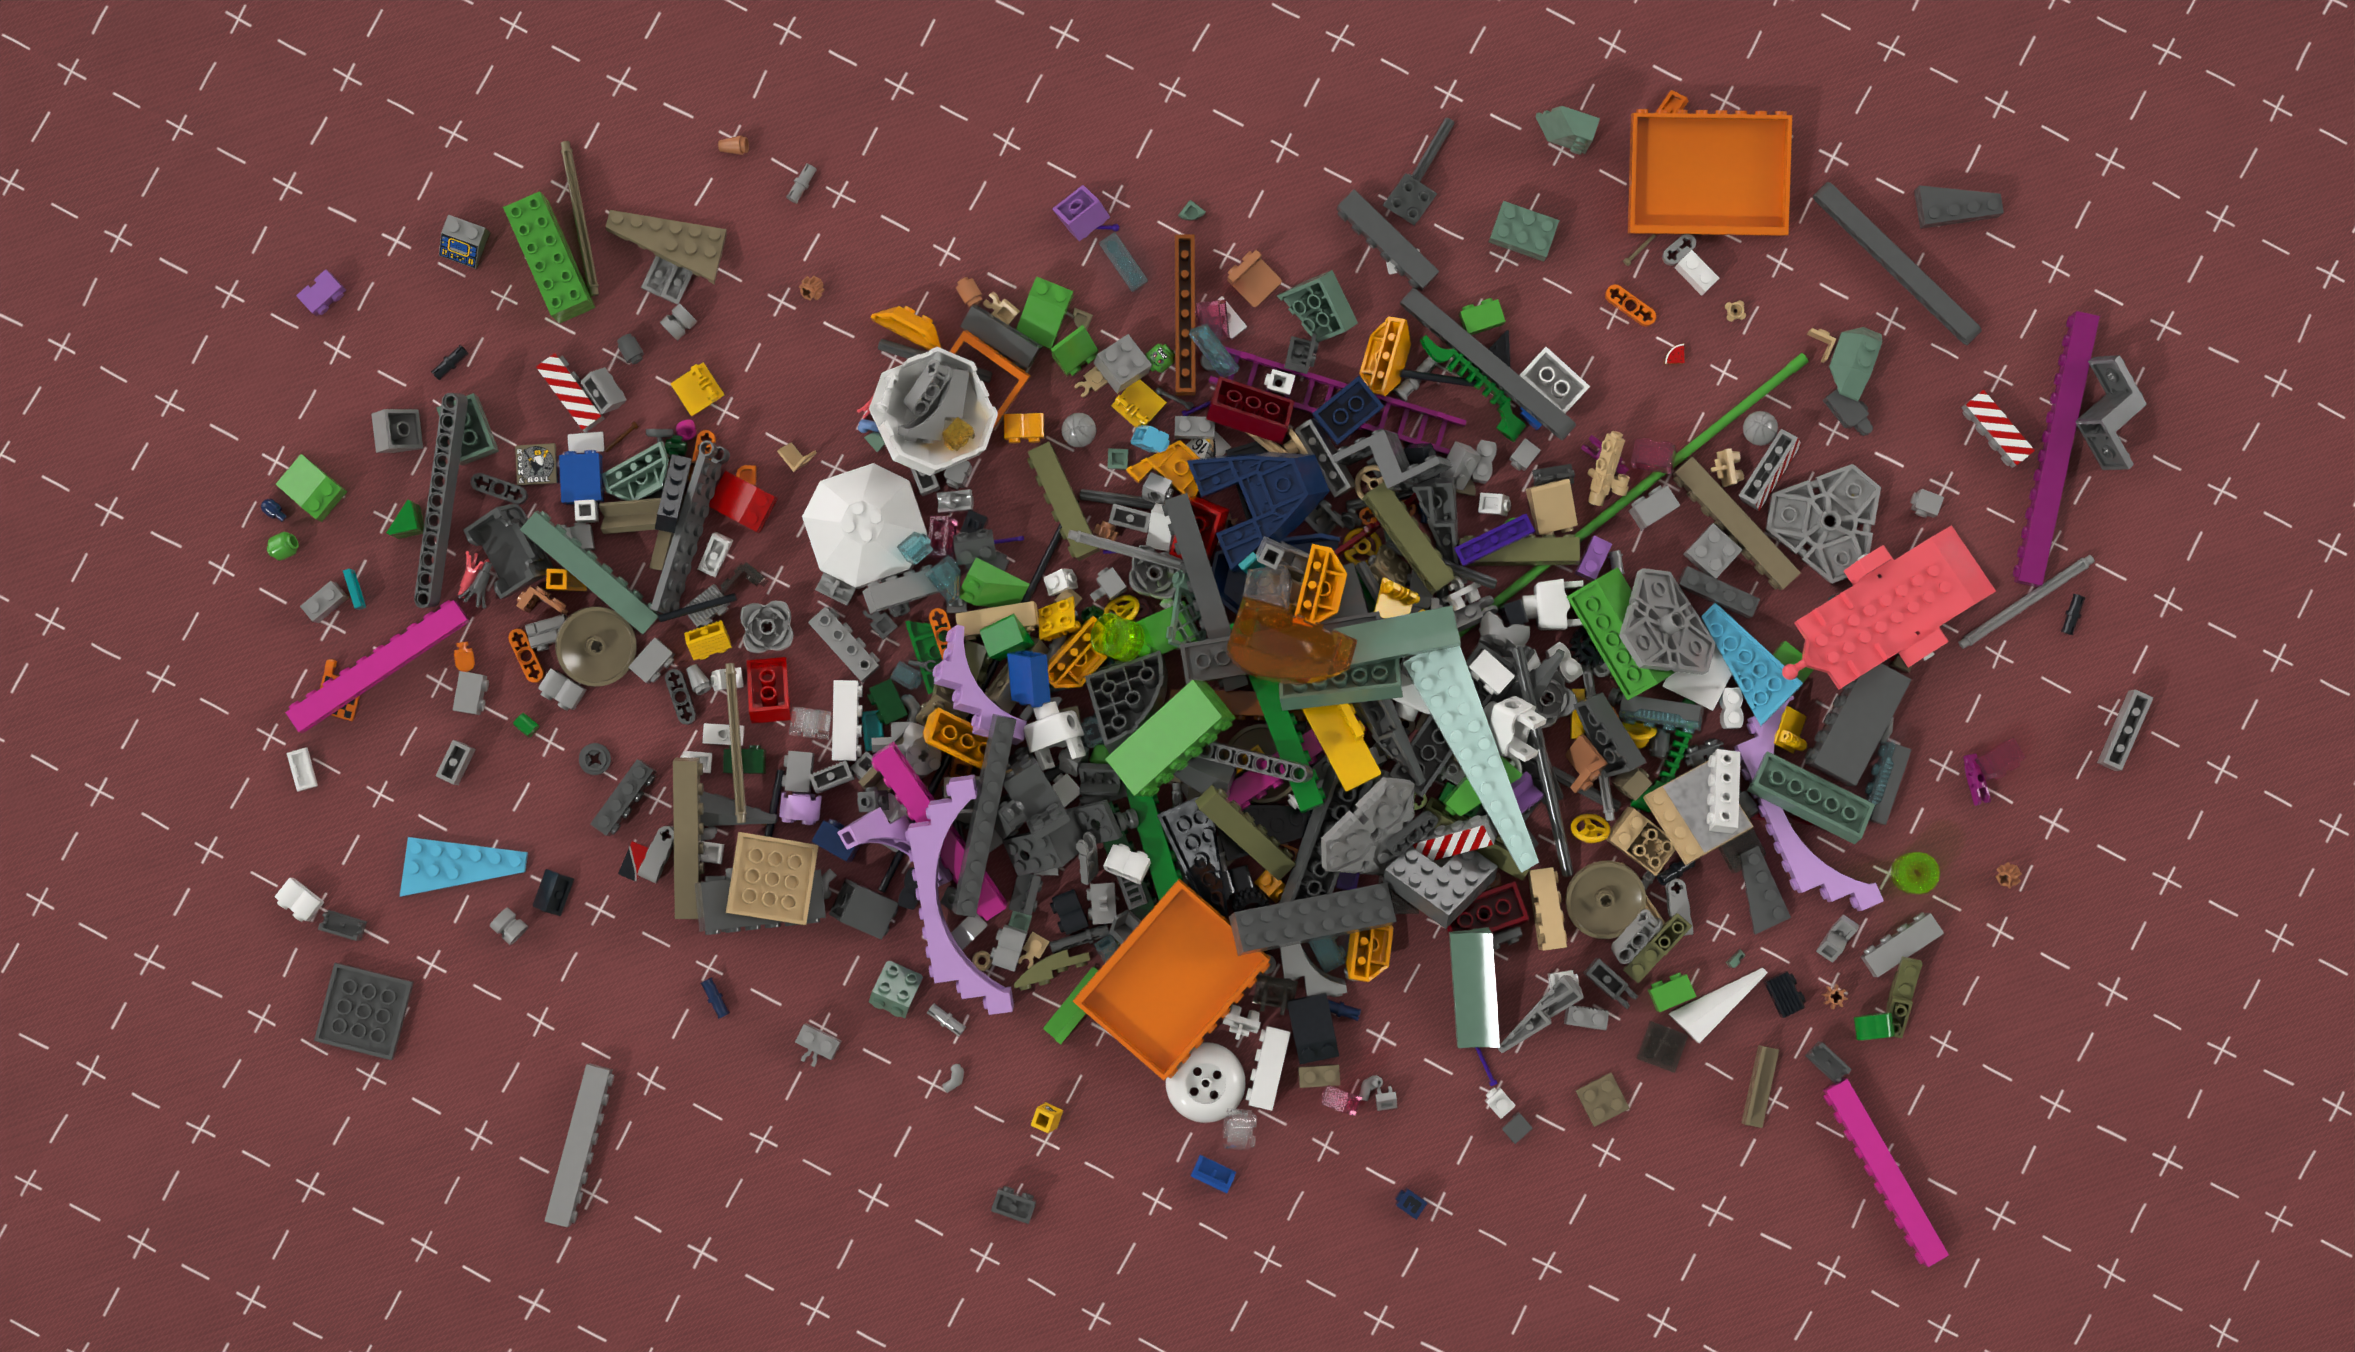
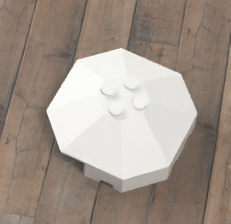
M936 347L921 355L918 354L908 358L902 365L881 373L869 411L893 461L931 476L979 456L986 450L998 412L995 406L992 407L990 403L989 393L984 382L980 381L976 373L977 368L974 362ZM937 360L943 366L947 365L969 371L962 419L954 418V421L945 420L942 441L934 440V443L922 442V439H917L916 442L904 440V436L897 434L898 426L905 425L917 418L904 404V398L910 392L929 361Z
M874 463L820 481L802 516L819 569L823 573L825 572L856 589L864 588L867 584L875 581L881 582L882 579L896 574L900 575L911 571L916 562L912 559L921 552L928 538V533L910 481Z

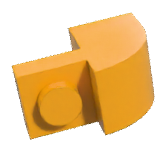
M547 569L546 590L587 591V587L568 570Z

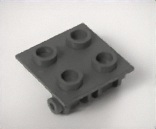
M1405 173L1383 206L1415 226L1437 193L1416 180L1412 174Z

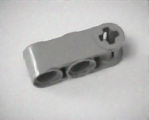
M937 360L929 361L910 392L904 398V404L915 416L921 417L928 412L934 400L952 376L951 367L943 366Z
M663 826L659 828L638 870V876L653 883L658 882L663 867L668 861L674 846V827ZM669 830L671 838H667L665 840V835L663 834V832H667Z
M1675 878L1665 885L1668 914L1671 918L1676 913H1679L1692 925L1684 936L1693 935V924L1690 917V904L1686 885L1682 880ZM1674 883L1680 885V888L1677 889V892L1671 890V887L1674 886Z
M1648 909L1642 910L1611 945V950L1618 961L1622 964L1630 963L1653 936L1661 930L1663 921L1651 915Z

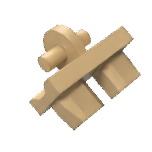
M1731 448L1716 452V467L1710 468L1711 473L1717 472L1718 479L1722 481V487H1728L1744 480L1743 471L1735 470L1734 463H1738L1741 460L1740 452L1732 451Z

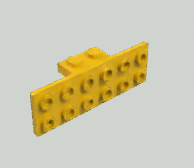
M1352 703L1302 709L1346 792L1381 775V771L1363 739L1365 727L1360 720L1357 721L1354 715L1356 711Z

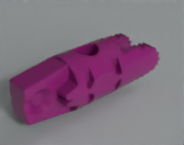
M1591 435L1589 440L1599 448V451L1596 453L1585 444L1581 449L1597 461L1602 450V442ZM1620 457L1616 472L1625 475L1629 468L1622 463L1623 459Z
M1977 754L1964 756L1965 774L1974 805H1980L1981 801L1990 803L1991 797L1983 767L1978 760Z

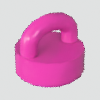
M684 420L678 423L676 426L677 436H683L682 440L692 439L696 435L694 422L692 420Z

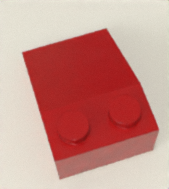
M725 470L715 489L714 497L710 500L709 507L760 533L778 498Z
M1197 496L1189 497L1208 559L1210 560L1219 541L1216 533L1224 530L1230 509ZM1174 536L1169 554L1183 560L1181 554L1177 555L1174 546L1177 540Z
M786 657L746 660L751 724L791 720Z

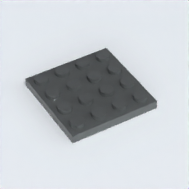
M334 963L314 1041L394 1060L414 982Z

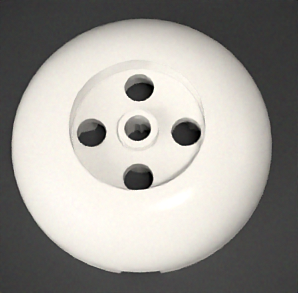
M1203 1042L1197 1049L1193 1047L1189 1052L1191 1056L1184 1064L1182 1062L1176 1067L1178 1071L1171 1079L1169 1077L1166 1078V1091L1171 1104L1181 1115L1192 1121L1210 1123L1224 1119L1238 1107L1245 1092L1246 1082L1243 1067L1230 1050L1216 1043ZM1196 1067L1202 1070L1199 1076L1193 1074V1070ZM1214 1071L1221 1072L1222 1076L1220 1079L1213 1077ZM1203 1080L1210 1082L1208 1087L1202 1085ZM1192 1087H1196L1199 1090L1196 1096L1190 1094ZM1213 1090L1218 1092L1216 1099L1210 1098V1092Z

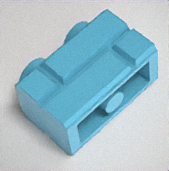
M1138 426L1131 439V444L1147 452L1161 453L1166 451L1169 446V434L1158 431V429L1152 426Z

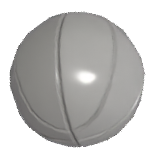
M1756 411L1745 419L1743 433L1749 442L1762 446L1769 444L1775 439L1778 432V422L1773 415L1765 411Z
M1073 413L1064 420L1062 436L1069 445L1085 447L1094 440L1096 425L1089 415Z

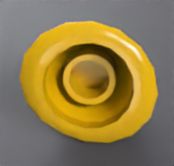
M1637 721L1622 722L1638 749L1647 746L1650 738L1654 737L1658 732L1657 728L1652 724Z

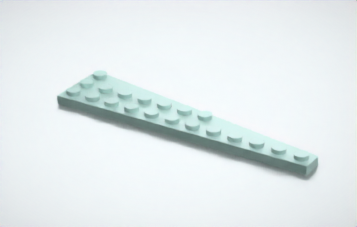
M1457 646L1417 654L1403 661L1404 668L1520 872H1524L1539 863L1461 647Z

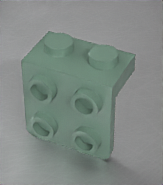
M887 961L872 990L869 1003L878 1009L891 1012L896 1017L906 1018L923 976L892 961Z

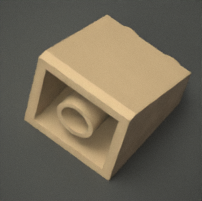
M1561 479L1525 489L1537 535H1542V537L1544 535H1554V531L1561 530L1562 533L1573 530V526L1578 525L1569 479Z

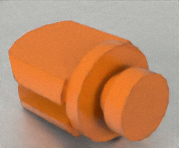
M468 642L456 643L459 650H454L455 666L459 671H470L475 665L472 648H467L469 646Z

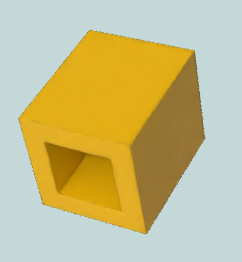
M1045 1102L1036 1108L1031 1126L1050 1133L1057 1129L1063 1110Z

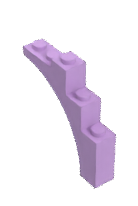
M954 626L946 635L948 644L943 654V661L933 669L934 684L955 690L952 695L953 709L975 714L971 722L973 734L988 737L993 714L1016 719L1012 744H1019L1024 740V726L1027 721L1016 718L1000 709L980 689L966 659L964 626Z
M881 807L865 814L837 832L847 850L865 843L888 845L908 856L909 850H911L910 842L906 841L905 831L908 830L910 825L907 817L904 815L889 823ZM941 857L938 864V887L953 880L949 869L943 866Z

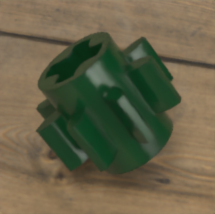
M673 435L671 439L666 440L665 450L669 459H671L672 454L685 457L687 442H683V436Z
M1094 605L1086 607L1081 613V619L1083 620L1081 625L1092 616L1104 624L1105 618L1102 616L1104 611Z

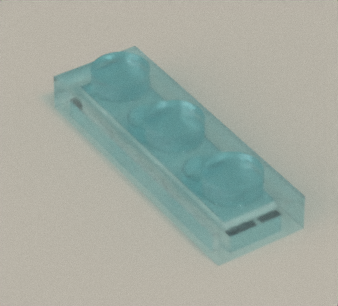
M1115 232L1099 242L1100 247L1131 292H1134L1148 282V279Z
M1207 323L1191 329L1190 337L1221 377L1238 372L1240 367Z

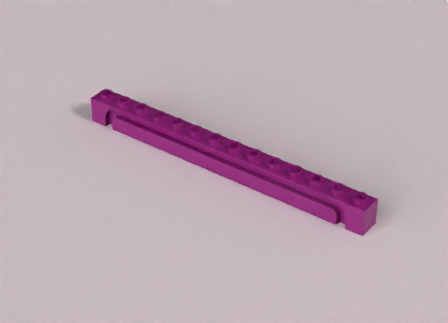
M2076 311L2071 316H2068L2066 322L2068 332L2067 335H2064L2062 341L2064 351L2063 354H2060L2058 365L2060 366L2059 373H2056L2054 378L2056 388L2050 397L2052 407L2046 416L2048 426L2042 435L2043 449L2039 451L2037 458L2040 461L2039 468L2035 470L2033 480L2036 482L2034 488L2030 491L2029 499L2031 500V505L2027 508L2025 514L2027 524L2021 532L2023 542L2017 551V557H2019L2018 565H2015L2013 570L2014 582L2033 587L2043 585L2077 426L2075 421L2079 417L2090 365L2088 361L2092 356L2100 316Z

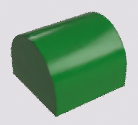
M525 713L520 714L513 722V725L528 738H531L539 727Z

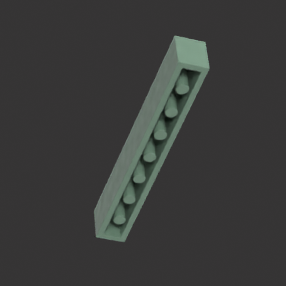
M538 510L535 511L520 530L640 633L644 634L658 618V615H660L657 611L651 609L652 603L647 604L642 600L643 595L635 589L633 591L627 587L628 583L622 577H615L612 574L613 570L605 563L601 565L596 560L598 557L590 550L586 552L582 549V543L575 537L571 539L565 534L567 531L561 525H554L550 521L551 517L546 512L541 511L540 513Z

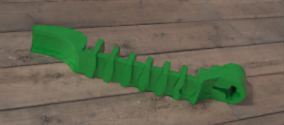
M1426 335L1420 339L1422 347L1432 360L1443 363L1452 357V362L1446 368L1449 372L1452 373L1459 363L1461 368L1458 370L1457 375L1462 377L1468 371L1470 374L1466 380L1471 383L1475 378L1477 383L1474 387L1477 390L1483 385L1486 388L1482 393L1485 398L1490 393L1494 395L1489 402L1492 405L1496 403L1500 405L1497 411L1502 419L1496 429L1507 439L1515 442L1525 429L1526 424L1512 414L1510 405L1512 399L1506 397L1502 390H1498L1495 387L1496 384L1491 383L1487 376L1482 375L1478 368L1472 366V362L1466 360L1463 354L1458 353L1455 349L1438 347Z
M1684 697L1682 703L1695 705L1694 701ZM1687 721L1686 725L1683 726L1687 728L1686 731L1675 730L1674 735L1682 737V741L1673 740L1672 746L1678 748L1677 752L1669 750L1668 756L1674 758L1673 762L1664 760L1663 766L1670 768L1669 771L1660 770L1658 776H1661V780H1655L1653 785L1648 787L1636 801L1631 799L1630 807L1650 813L1651 810L1643 797L1675 779V772L1680 766L1679 762L1683 759V753L1688 748V741L1692 738L1693 730L1696 729L1697 724L1695 722Z

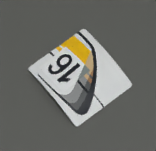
M1216 431L1214 440L1192 439L1186 445L1200 458L1223 456L1226 453L1225 450L1231 448Z

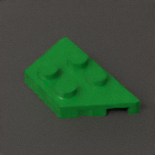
M905 621L917 661L927 662L934 660L936 664L932 662L927 664L928 669L933 670L943 659L931 624ZM939 625V627H935V629L937 631L939 628L947 626ZM948 631L940 632V641L947 642L946 635ZM920 667L927 692L932 694L935 685L933 672H928L925 668Z

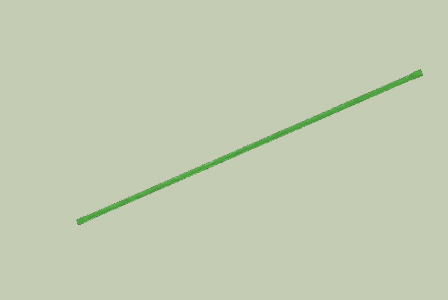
M1803 353L1799 354L1785 368L1627 492L1626 496H1622L1574 534L1575 537H1580V542H1582L1790 375L1809 362L1807 357ZM1535 565L1496 596L1492 605H1496L1499 608L1551 565ZM1476 625L1458 632L1459 637L1461 638Z

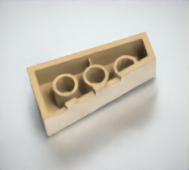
M1553 867L1529 870L1528 879L1538 949L1544 951L1567 947V935L1563 927L1564 914L1559 904L1561 903L1560 891H1557L1556 883L1559 882L1558 873L1554 871Z

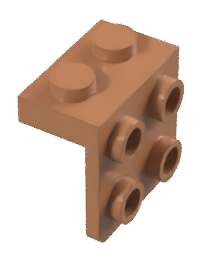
M1257 250L1253 253L1249 251L1242 258L1244 262L1239 266H1233L1228 271L1229 276L1227 279L1252 307H1257L1282 282L1280 277L1261 259L1262 255Z
M530 586L526 592L523 591L517 598L518 603L516 606L528 613L531 612L540 598L565 615L569 612L565 609L567 605L554 597L550 599L549 596L551 594L539 586L536 588Z
M1583 734L1576 739L1565 754L1568 761L1580 774L1570 788L1574 793L1580 790H1588L1608 764L1592 745L1591 741Z

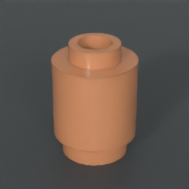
M965 277L957 282L958 286L956 289L965 305L967 304L969 308L983 301L982 293L973 278Z

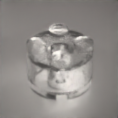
M793 707L789 735L801 736V733H803L802 737L814 739L815 735H817V739L829 740L831 711Z
M1227 1108L1229 1116L1225 1117L1223 1121V1138H1227V1143H1223L1224 1149L1249 1150L1250 1147H1255V1135L1252 1134L1253 1127H1256L1257 1116L1252 1113V1110Z

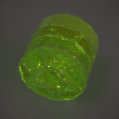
M1106 613L1099 617L1091 632V644L1095 651L1122 662H1130L1135 659L1144 645L1145 636L1141 625L1114 613Z
M1904 853L1896 858L1891 867L1892 882L1896 888L1904 893H1927L1939 881V866L1935 859L1927 853ZM1914 870H1918L1921 876H1916Z

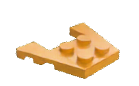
M1179 440L1169 445L1166 451L1156 453L1149 458L1141 460V462L1134 466L1128 467L1126 472L1140 483L1154 469L1162 477L1172 480V486L1180 494L1187 493L1188 497L1196 496L1199 490L1187 460L1200 459V457Z

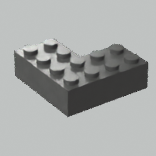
M1410 847L1385 869L1383 883L1387 882L1388 888L1446 929L1495 880L1498 866L1476 850L1454 855L1441 868L1416 849Z

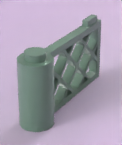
M1182 570L1176 572L1172 578L1176 591L1171 625L1167 627L1166 632L1168 644L1180 648V644L1191 643L1190 639L1194 637L1197 641H1203L1207 635L1206 630L1198 631L1193 623L1194 620L1198 619L1199 621L1202 617L1200 611H1195L1192 602L1196 600L1194 592H1189L1186 582L1190 580L1188 574H1183ZM1181 595L1185 596L1189 602L1185 607L1181 601ZM1190 606L1196 615L1193 619L1190 618L1186 610ZM1180 612H1182L1186 623L1183 625L1178 619ZM1186 625H1189L1193 633L1190 637H1188L1183 628ZM1178 630L1184 639L1182 642L1175 640L1176 631Z

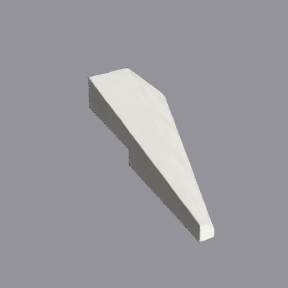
M1760 968L1679 1009L1671 1011L1669 1015L1697 1043H1700L1768 972Z

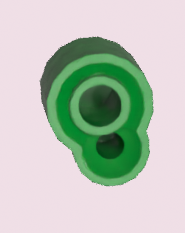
M1875 1013L1853 1017L1857 1040L1895 1036L1892 1013Z

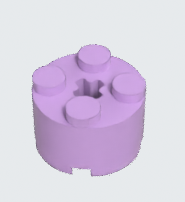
M782 792L779 817H782V822L786 823L802 820V824L814 825L820 819L822 796L818 795L815 798V794L792 792V795L787 796V792Z

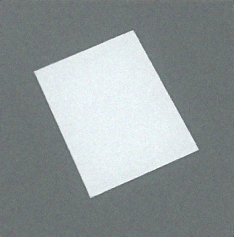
M1715 645L1709 672L1704 675L1675 672L1666 678L1663 687L1713 711L1732 674Z

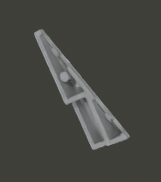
M1563 975L1504 1039L1498 1050L1504 1053L1550 1025L1553 1016L1584 998L1581 987L1571 976Z

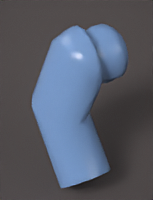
M862 419L859 422L858 430L861 433H866L868 430L880 433L875 421Z

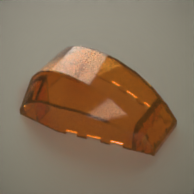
M1243 596L1227 644L1226 654L1234 665L1245 673L1262 680L1281 684H1307L1321 682L1350 669L1357 644L1356 639L1336 630L1328 631L1323 628L1324 625L1321 623H1310L1305 620L1303 615L1297 614L1295 616L1288 613L1289 609Z

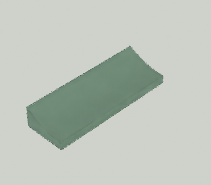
M1452 606L1333 629L1340 669L1457 647L1461 644Z
M1400 658L1346 669H1340L1339 660L1278 670L1279 697L1282 711L1403 697Z
M1768 751L1764 754L1747 790L1853 844L1862 839L1875 804Z
M1489 927L1449 932L1457 1047L1500 1048L1492 932Z

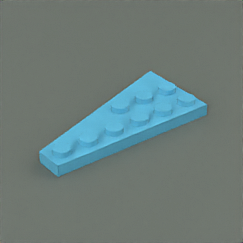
M1714 603L1701 616V619L1715 641L1719 652L1741 689L1759 725L1762 726L1803 683L1797 677L1793 680L1785 679L1782 675L1784 665L1719 605Z
M408 837L400 897L524 873L526 871L528 852Z

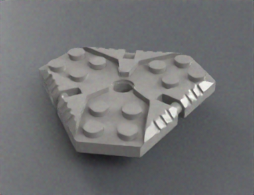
M1854 464L1815 477L1813 481L1809 482L1807 480L1771 494L1765 530L1794 554L1798 553L1802 557L1801 560L1830 584L1848 578L1844 573L1845 569L1854 564L1865 553H1870L1873 533L1870 531L1871 525H1875L1881 487ZM1818 487L1820 494L1814 495L1812 489ZM1826 516H1832L1834 519V524L1831 527L1827 526L1824 522ZM1858 523L1864 524L1863 531L1857 530ZM1805 543L1811 546L1808 551L1802 547Z
M1644 568L1637 571L1633 591L1629 599L1630 605L1627 607L1619 634L1620 639L1637 666L1644 669L1673 670L1674 672L1701 675L1709 672L1716 643L1696 611L1691 613L1688 609V606L1691 604L1671 572Z
M1383 777L1355 804L1358 809L1354 813L1348 811L1321 838L1322 867L1326 871L1359 872L1360 874L1384 876L1385 869L1400 856L1393 855L1387 849V842L1392 836L1413 821L1412 818H1414L1415 814L1414 783L1406 779Z

